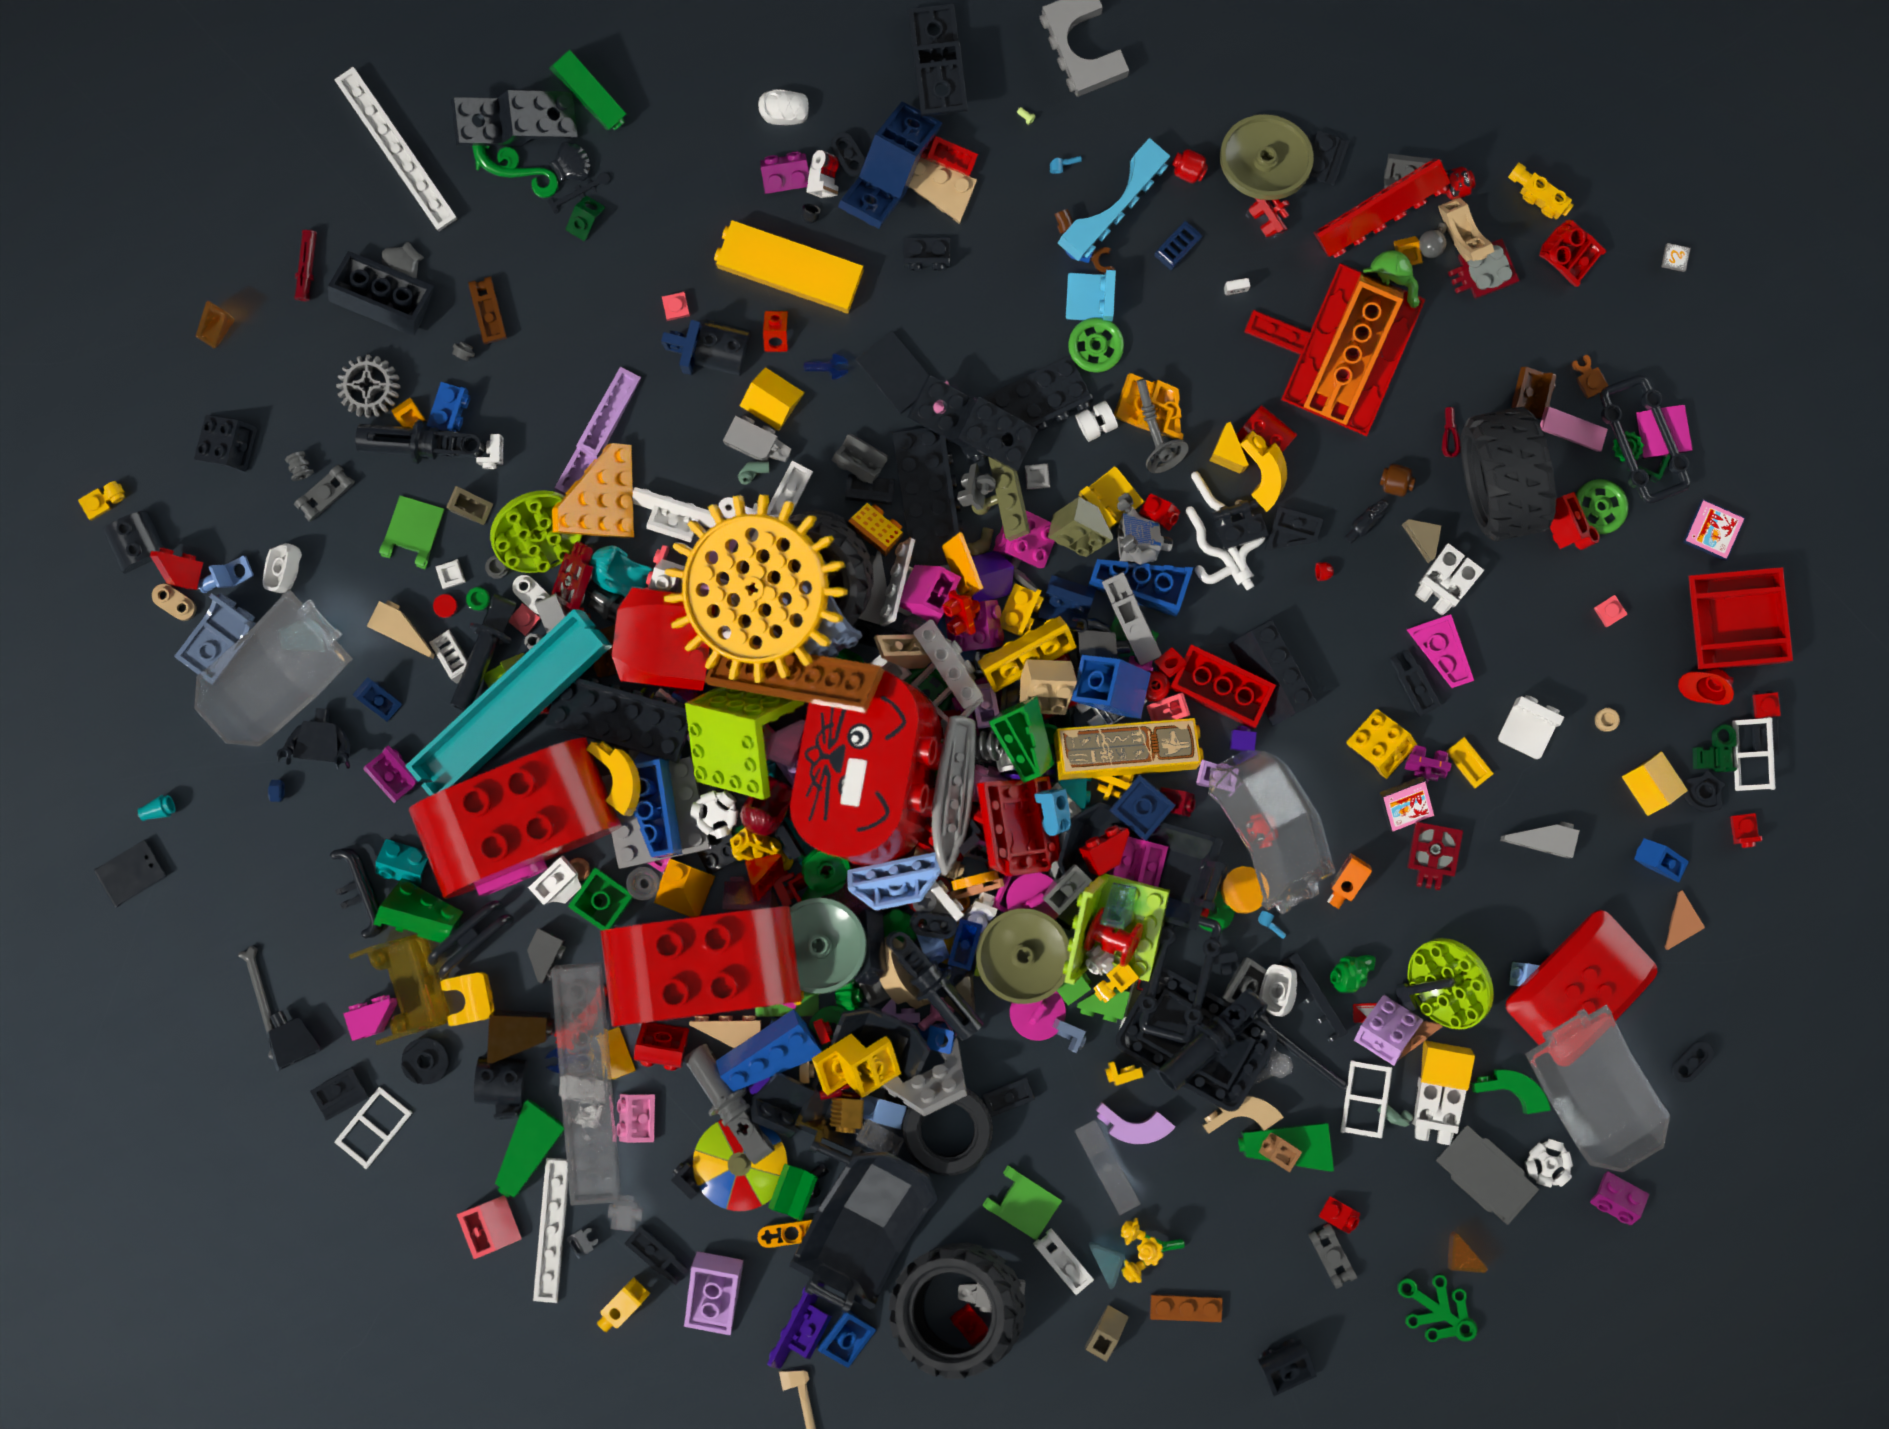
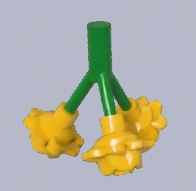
M1135 1217L1133 1221H1126L1122 1226L1121 1236L1125 1238L1126 1245H1129L1136 1238L1142 1240V1243L1137 1246L1139 1251L1138 1257L1142 1260H1139L1137 1263H1129V1261L1124 1260L1125 1266L1121 1269L1123 1276L1130 1283L1135 1281L1141 1283V1271L1146 1268L1145 1265H1157L1159 1259L1164 1256V1251L1184 1248V1240L1177 1239L1163 1242L1146 1235V1232L1140 1230L1138 1218Z

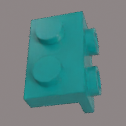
M386 839L376 860V874L385 879L392 878L398 881L403 878L420 887L422 875L429 860L426 852Z

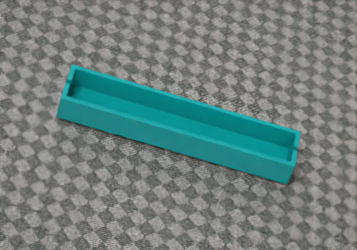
M573 609L406 765V768L418 782H424L421 786L429 796L462 783L473 776L613 646L600 630L594 629L596 625L583 610Z

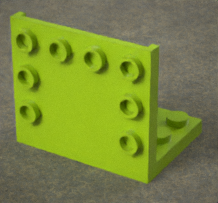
M717 687L686 702L685 707L696 782L763 800L770 797L762 725L776 721L786 713L794 712L796 708L804 705V702Z
M1106 873L1098 876L1093 882L1091 881L1090 885L1085 887L1084 892H1080L1077 906H1080L1079 915H1075L1072 928L1076 929L1074 938H1070L1068 944V951L1071 954L1069 960L1065 961L1063 974H1066L1065 983L1074 985L1088 969L1085 962L1089 957L1086 955L1087 951L1084 949V943L1090 925L1102 907L1108 909L1105 922L1116 926L1115 933H1117L1119 928L1131 933L1137 923L1143 924L1144 928L1140 942L1128 964L1139 976V979L1149 982L1154 967L1170 890ZM1096 942L1094 945L1095 948L1098 945L1102 947V944L1099 942ZM1119 951L1114 953V961L1112 962L1114 968L1120 963L1122 953Z

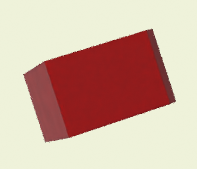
M780 854L745 861L754 901L758 902L784 873L782 855Z

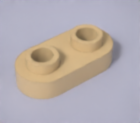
M160 584L153 589V602L175 618L187 621L195 616L196 604L194 601L172 586ZM165 591L167 597L161 600L160 594ZM182 604L186 605L184 612L179 611V607Z

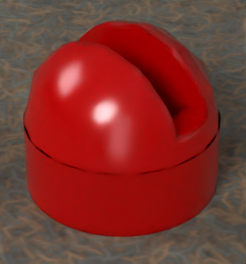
M1316 563L1315 574L1317 580L1326 581L1333 576L1334 568L1330 563Z

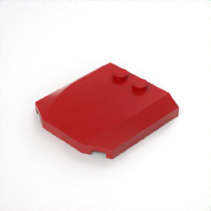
M632 586L625 599L617 608L611 655L620 681L703 691L707 670L705 664L709 655V646L703 642L693 651L685 649L688 642L694 639L697 633L691 623L681 628H672V622L687 615L683 601L670 603L664 600V597L672 593L681 594L682 592ZM714 604V605L712 606V608H711V613H712L713 616H714L715 604Z
M1050 776L1037 777L1025 783L1021 779L977 783L989 867L1008 877L1050 870L1052 868L1051 865L1058 861L1061 852L1059 835L1050 836L1045 832L1043 828L1044 816L1041 803H1036L1035 800L1036 793L1051 789Z

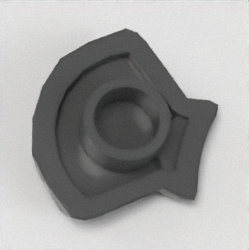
M407 242L403 247L384 249L382 252V265L417 278L418 262L424 257Z

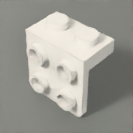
M1525 695V698L1521 696L1516 699L1498 736V740L1534 759H1540L1555 727L1561 725L1564 717L1559 715L1560 711L1548 705L1545 708L1537 704V699Z

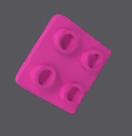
M1026 511L1030 533L1009 541L1005 537L1002 526L1000 533L995 539L993 551L1014 556L1042 569L1047 563L1055 542L1048 538L1051 522Z

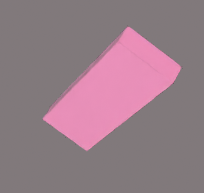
M1545 407L1540 423L1542 431L1597 452L1602 451L1608 430L1551 407Z

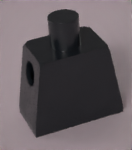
M283 1010L270 1016L275 1028L268 1031L267 1039L277 1071L320 1051V1046L300 1018L288 1022Z

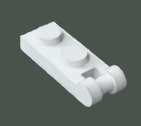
M1050 1228L1046 1232L1047 1235L1041 1240L1037 1239L1033 1244L1074 1294L1077 1295L1094 1279L1052 1228ZM1054 1242L1057 1248L1050 1253L1046 1247Z

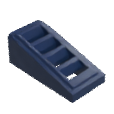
M1185 221L1162 244L1154 256L1172 271L1202 238V235ZM1184 229L1194 237L1192 241L1182 233ZM1178 236L1188 244L1186 247L1176 239ZM1174 243L1182 251L1180 253L1177 252L1171 244ZM1166 249L1176 256L1174 260L1164 252Z

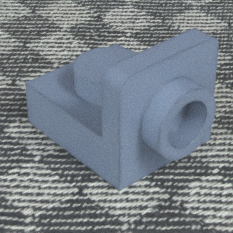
M1056 1018L1052 1027L1058 1030L1057 1035L1070 1040L1071 1036H1073L1068 1049L1077 1053L1078 1049L1081 1050L1085 1044L1086 1036L1084 1035L1086 1031Z

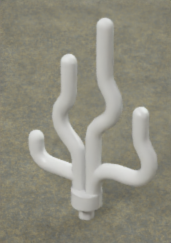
M1194 471L1191 477L1208 505L1216 511H1219L1220 507L1226 506L1214 498L1200 473ZM1241 499L1236 500L1235 505L1239 504V501H1242V500H1241ZM1187 507L1186 513L1196 528L1199 547L1204 553L1221 558L1226 567L1212 575L1207 574L1204 568L1198 565L1195 567V573L1198 578L1206 584H1214L1232 575L1237 585L1243 584L1246 591L1253 588L1254 584L1250 578L1254 575L1247 566L1246 556L1251 550L1260 546L1265 538L1244 544L1239 551L1237 547L1229 549L1228 552L1223 551L1221 548L1208 544L1203 522L1193 507Z

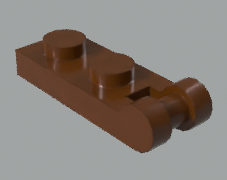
M485 277L483 281L479 282L475 280L468 282L483 343L488 344L507 339L492 277ZM487 289V295L479 296V291Z

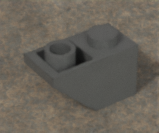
M542 929L536 930L527 951L537 981L543 984L546 980L551 981L556 971V968L553 966L557 959L561 960L567 947L563 946L565 940Z

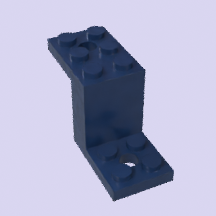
M902 101L875 134L859 178L840 200L838 207L879 229L905 196L921 154L940 130L942 122L931 116L921 117L920 110Z

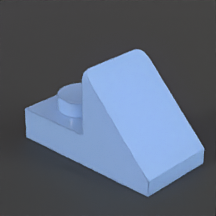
M868 1095L860 1098V1100H864L863 1119L902 1129L907 1106Z

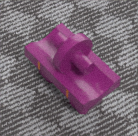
M1415 745L1405 762L1404 769L1415 771L1414 777L1424 776L1427 784L1429 780L1437 782L1438 777L1446 778L1452 764L1448 762V753L1440 750L1435 751L1434 757L1431 759L1425 757V747Z

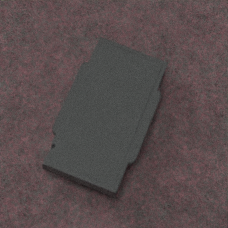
M1468 1125L1462 1129L1451 1144L1435 1160L1451 1174V1179L1486 1211H1492L1507 1225L1539 1191L1524 1176V1171L1489 1139H1482Z

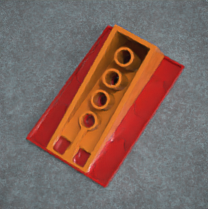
M1340 263L1281 400L1367 436L1425 299L1418 296L1420 303L1416 308H1412L1407 302L1408 291L1391 284L1386 285L1387 282L1383 283L1380 279ZM1311 335H1315L1316 339L1312 346V352L1310 357L1303 355L1304 351H1307L1312 339Z

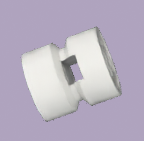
M1106 401L1093 406L1092 411L1087 409L1076 414L1079 427L1088 442L1100 437L1102 431L1108 433L1118 428L1115 416ZM1097 416H1099L1102 424L1098 425V422L1095 418Z

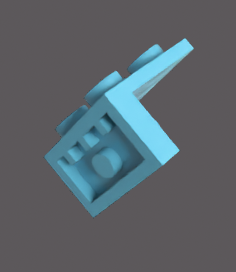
M1106 270L1105 275L1069 273L1066 319L1086 320L1098 317L1112 322L1116 270Z

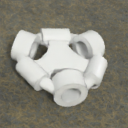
M714 790L701 795L698 801L693 802L691 817L697 822L696 826L706 835L711 834L716 836V839L731 834L733 825L737 823L738 810L735 806L736 799L727 791L716 793ZM719 799V801H720L722 804H724L726 807H728L729 810L723 809V808L717 803V800ZM703 804L707 806V816L704 819L701 818ZM718 821H725L727 825L715 830L713 828L714 823Z
M1551 1139L1542 1144L1539 1142L1529 1152L1530 1156L1524 1162L1528 1177L1535 1179L1537 1184L1550 1188L1552 1185H1559L1561 1187L1566 1184L1572 1177L1570 1173L1573 1163L1570 1151H1566L1563 1146L1564 1143ZM1546 1148L1557 1150L1561 1153L1558 1157L1551 1156L1546 1153ZM1535 1159L1540 1160L1542 1165V1172L1538 1174ZM1559 1167H1563L1564 1170L1553 1179L1552 1174Z

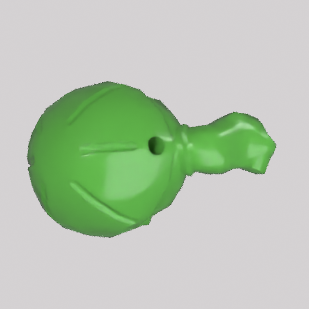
M1394 250L1385 251L1372 261L1370 267L1363 269V273H1378L1382 282H1387L1386 285H1389L1390 280L1396 284L1405 285L1408 287V304L1412 308H1416L1419 305V285L1414 279L1410 260L1403 253Z

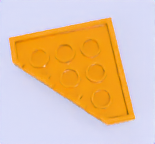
M611 443L605 446L602 450L603 453L584 471L585 474L580 480L576 481L566 492V496L562 501L552 508L554 533L617 538L634 537L631 445Z

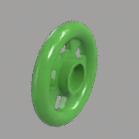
M1095 317L1083 320L1073 329L1069 337L1068 346L1073 361L1080 368L1089 372H1104L1114 367L1122 357L1124 340L1120 330L1114 323ZM1094 327L1096 333L1087 337L1085 330ZM1105 330H1108L1113 336L1109 341L1102 335ZM1078 342H1085L1086 351L1079 352ZM1099 342L1101 347L1094 349L1092 343ZM1108 347L1114 349L1110 358L1104 355ZM1089 355L1099 357L1098 363L1088 362Z
M1605 479L1592 480L1581 486L1575 494L1585 517L1587 518L1591 513L1594 517L1598 518L1595 524L1590 521L1588 523L1590 526L1595 527L1600 535L1614 532L1624 523L1628 514V500L1624 491L1614 482ZM1595 489H1605V496H1596ZM1616 496L1619 506L1613 508L1610 498ZM1584 497L1591 499L1589 508L1582 506ZM1599 502L1605 505V509L1603 511L1599 510L1597 507ZM1612 513L1615 519L1608 524L1604 518Z

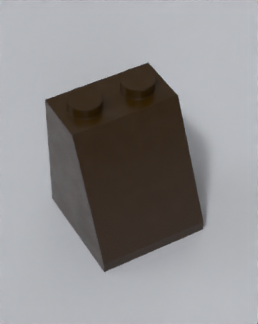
M494 1010L489 1015L487 1063H494L546 1042L548 1037L554 1033L555 1019L551 1018V1012Z

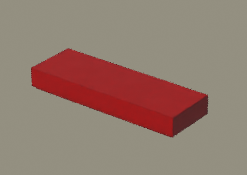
M1253 310L1244 331L1297 354H1301L1310 332ZM1311 335L1312 339L1307 351H1304L1303 355L1310 357L1312 352V346L1316 339L1315 335Z

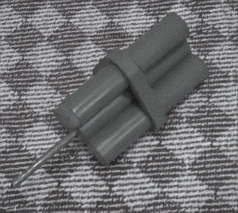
M599 587L598 591L594 590L593 592L586 589L585 591L591 594L590 598H592L588 607L601 614L604 620L607 621L609 619L616 623L617 608L624 600L622 598L623 595L606 591Z

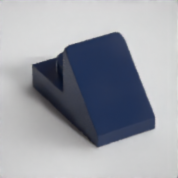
M369 677L352 694L386 722L402 705L387 690Z

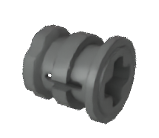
M304 451L295 452L285 458L286 463L290 465L288 467L289 471L293 473L292 481L303 480L314 473L313 469L308 468L310 464L304 458L306 456Z

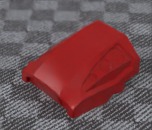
M1567 220L1557 227L1545 241L1539 256L1546 259L1571 284L1578 287L1581 284L1580 280L1597 259L1606 253V250L1573 220Z

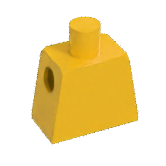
M633 1277L600 1312L603 1316L597 1322L598 1326L605 1332H608L613 1326L618 1329L651 1293Z

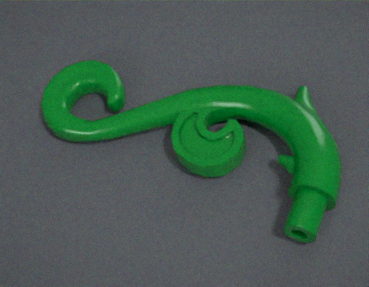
M472 146L477 171L482 166L486 171L494 175L508 178L543 174L549 178L550 182L547 187H540L537 183V178H533L531 185L534 193L538 197L549 198L558 190V178L551 170L545 168H517L519 156L512 148L504 147L500 149L497 154L499 163H502L504 160L508 161L506 166H500L488 157L486 148L489 149L490 146Z

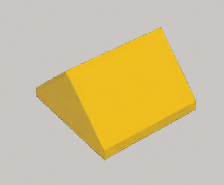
M765 367L751 382L740 407L777 431H780L804 392Z
M1229 422L1226 423L1221 432L1210 461L1237 473H1242L1246 470L1248 462L1233 426Z
M1662 751L1621 776L1647 816L1670 805L1688 791Z
M1425 1040L1423 1042L1421 1082L1468 1091L1475 1059L1474 1053L1470 1048Z

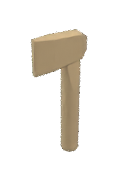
M806 1370L780 1371L779 1375L783 1391L798 1386L806 1429H816L807 1388L808 1372Z

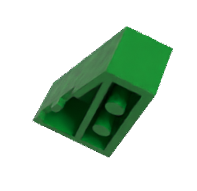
M1037 696L1001 711L989 721L990 726L1023 783L1040 777L1054 765Z
M401 878L380 905L373 924L381 926L382 923L396 927L395 930L403 932V929L417 933V937L441 943L457 929L463 911Z

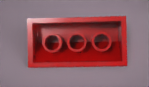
M1191 644L1184 657L1187 665L1176 673L1170 685V690L1183 693L1185 697L1247 727L1256 728L1276 685Z

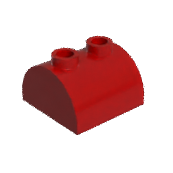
M1263 405L1258 408L1236 434L1241 444L1246 435L1254 431L1265 440L1268 447L1276 443L1282 453L1297 436L1293 430Z
M643 1022L635 1044L634 1060L640 1061L646 1067L660 1064L670 1071L682 1068L689 1029L653 1022Z

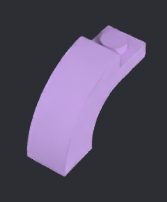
M1102 1102L1096 1108V1111L1099 1112L1097 1117L1107 1126L1110 1122L1113 1124L1108 1133L1127 1143L1147 1144L1155 1142L1168 1135L1175 1128L1173 1124L1157 1111L1148 1119L1133 1123L1121 1119Z

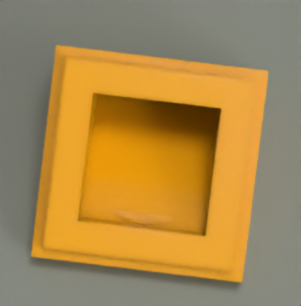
M1417 237L1394 241L1395 251L1406 255L1411 265L1423 263L1419 247L1420 241Z
M411 398L392 409L393 415L402 427L413 428L417 420H422L423 422L426 420Z

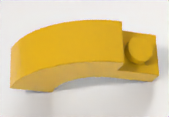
M1251 431L1240 445L1253 458L1261 470V483L1257 485L1251 495L1267 512L1275 504L1285 487L1287 465L1284 455L1276 443L1268 447L1260 435Z
M591 742L587 750L603 762L612 774L613 786L606 802L622 815L632 816L637 807L641 789L640 777L635 763L624 750L615 748L613 751L604 742Z

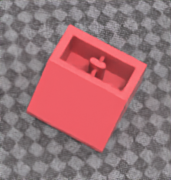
M504 1195L457 1214L473 1259L522 1239L507 1198Z

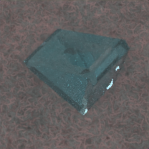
M1113 882L1100 921L1101 925L1124 929L1132 922L1136 887Z
M1094 1242L1089 1243L1088 1245L1109 1288H1114L1125 1254Z

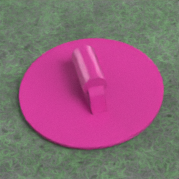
M1042 873L1025 874L1018 877L1011 884L1007 893L1006 905L1008 911L1033 909L1043 912L1056 920L1059 914L1042 899L1053 879Z
M1057 991L1048 998L1036 1003L1017 1004L1011 1002L1010 1019L1015 1030L1023 1037L1035 1041L1046 1040L1057 1034L1058 1030L1052 1027L1055 1019L1065 1021L1066 1017L1065 1003Z

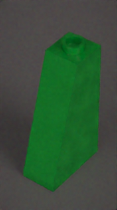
M570 50L549 68L606 130L610 128L616 130L625 122L623 117L626 113Z
M531 1099L526 1100L495 1182L499 1186L497 1190L508 1198L510 1196L516 1197L567 1128L565 1124Z
M1326 1122L1270 1128L1265 1131L1262 1129L1241 1132L1242 1137L1238 1138L1239 1151L1244 1152V1156L1271 1161L1260 1154L1259 1150L1262 1147L1263 1141L1270 1133H1273L1302 1152L1295 1166L1334 1171L1329 1126Z

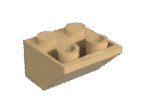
M1026 659L1020 680V703L1037 696L1041 714L1065 715L1077 683L1072 662Z

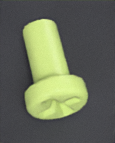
M1022 107L1017 111L1019 115L1026 119L1028 125L1036 117L1034 114L1030 115Z

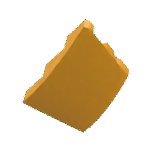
M1130 373L1127 375L1114 416L1118 420L1150 431L1147 421H1144L1145 416L1142 414L1144 412L1141 410L1143 405L1137 385V380L1143 378ZM1146 380L1151 402L1155 405L1153 409H1156L1154 414H1157L1156 421L1161 435L1182 440L1179 389L1160 380L1153 382Z

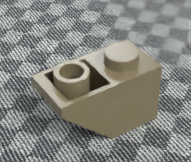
M1107 1305L1085 1344V1349L1107 1362L1119 1341L1129 1316Z

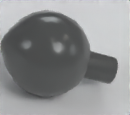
M1439 223L1436 230H1428L1421 235L1419 247L1425 257L1436 258L1444 253L1447 246L1446 237L1444 236L1448 228L1446 224Z

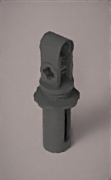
M703 1044L688 1053L683 1060L713 1104L709 1110V1115L719 1114L720 1118L723 1119V1126H729L748 1159L753 1164H757L775 1151L772 1142L764 1134L760 1126L752 1122L750 1104H746L743 1098L748 1090L742 1088L733 1092L720 1077L716 1063L717 1059L709 1046ZM744 1125H749L748 1133H743Z

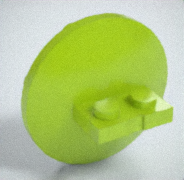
M533 491L520 495L507 503L495 517L490 531L491 545L499 561L512 570L524 573H543L561 564L565 553L571 554L574 544L577 541H581L582 535L553 532L552 508L558 502H561L565 496L553 491Z
M1445 938L1430 940L1421 945L1413 953L1409 961V986L1450 977L1454 978L1455 985L1449 988L1413 994L1421 1012L1440 1025L1452 1029H1466L1478 1024L1487 1016L1493 1002V985L1486 966L1470 948L1460 942Z

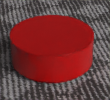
M442 594L434 600L433 609L438 616L450 618L457 612L458 605L452 596Z

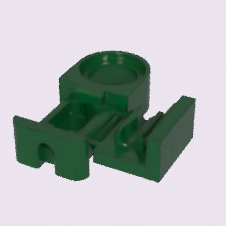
M1725 724L1713 729L1712 747H1709V750H1703V747L1692 748L1693 769L1713 768L1715 772H1732L1737 770V768H1733L1732 747H1737L1736 732L1732 726ZM1721 729H1726L1729 733V739L1726 742L1719 739L1718 734Z

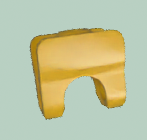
M473 973L445 979L440 982L442 990H458L465 997V1006L461 1012L447 1017L449 1026L489 1019V1015L495 1010L489 977L486 973Z

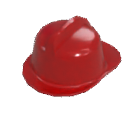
M1719 668L1708 669L1705 672H1688L1679 679L1678 687L1684 697L1692 701L1725 705L1730 703L1734 697L1733 678Z

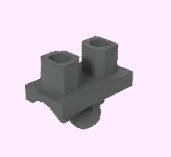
M977 463L970 465L969 473L961 475V486L965 490L958 492L957 499L963 507L973 505L976 510L983 509L985 495L988 492L994 491L996 481L989 473L982 474L979 472Z

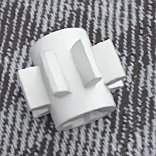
M1099 945L1096 948L1093 946L1090 951L1086 952L1089 958L1086 959L1085 963L1093 974H1107L1114 968L1112 964L1114 955L1102 950Z

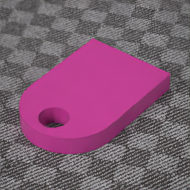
M545 860L538 861L478 885L476 889L479 896H487L536 876L548 868Z

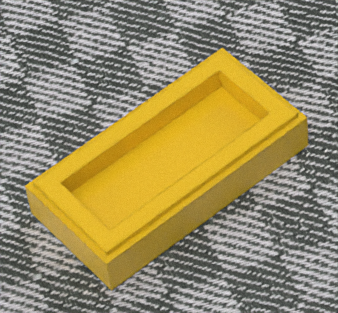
M1465 737L1445 751L1473 788L1478 787L1494 774Z

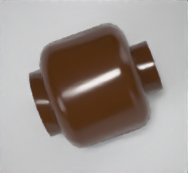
M1391 464L1389 468H1384L1380 485L1383 486L1384 492L1403 497L1407 494V491H1413L1416 478L1412 477V470L1410 468Z

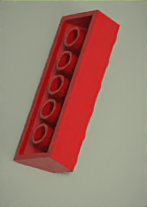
M1440 159L1430 160L1313 232L1328 257L1333 255L1334 258L1346 252L1345 247L1352 243L1356 246L1367 239L1365 235L1371 231L1378 233L1387 227L1385 223L1389 220L1394 219V221L1401 219L1407 215L1406 210L1412 206L1417 209L1427 202L1425 198L1433 193L1436 197L1447 190L1446 186L1451 182Z

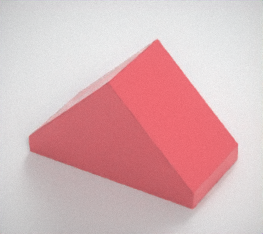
M1183 693L1146 706L1151 721L1184 719L1190 716Z

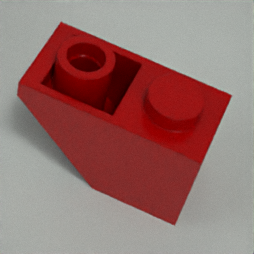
M160 548L159 551H151L150 556L167 584L197 590L203 562L195 561L196 556L182 553V557L173 555V550Z
M1117 825L1111 826L1105 830V834L1100 837L1090 838L1085 842V846L1079 848L1091 874L1101 876L1120 865L1130 833L1128 828L1118 827Z

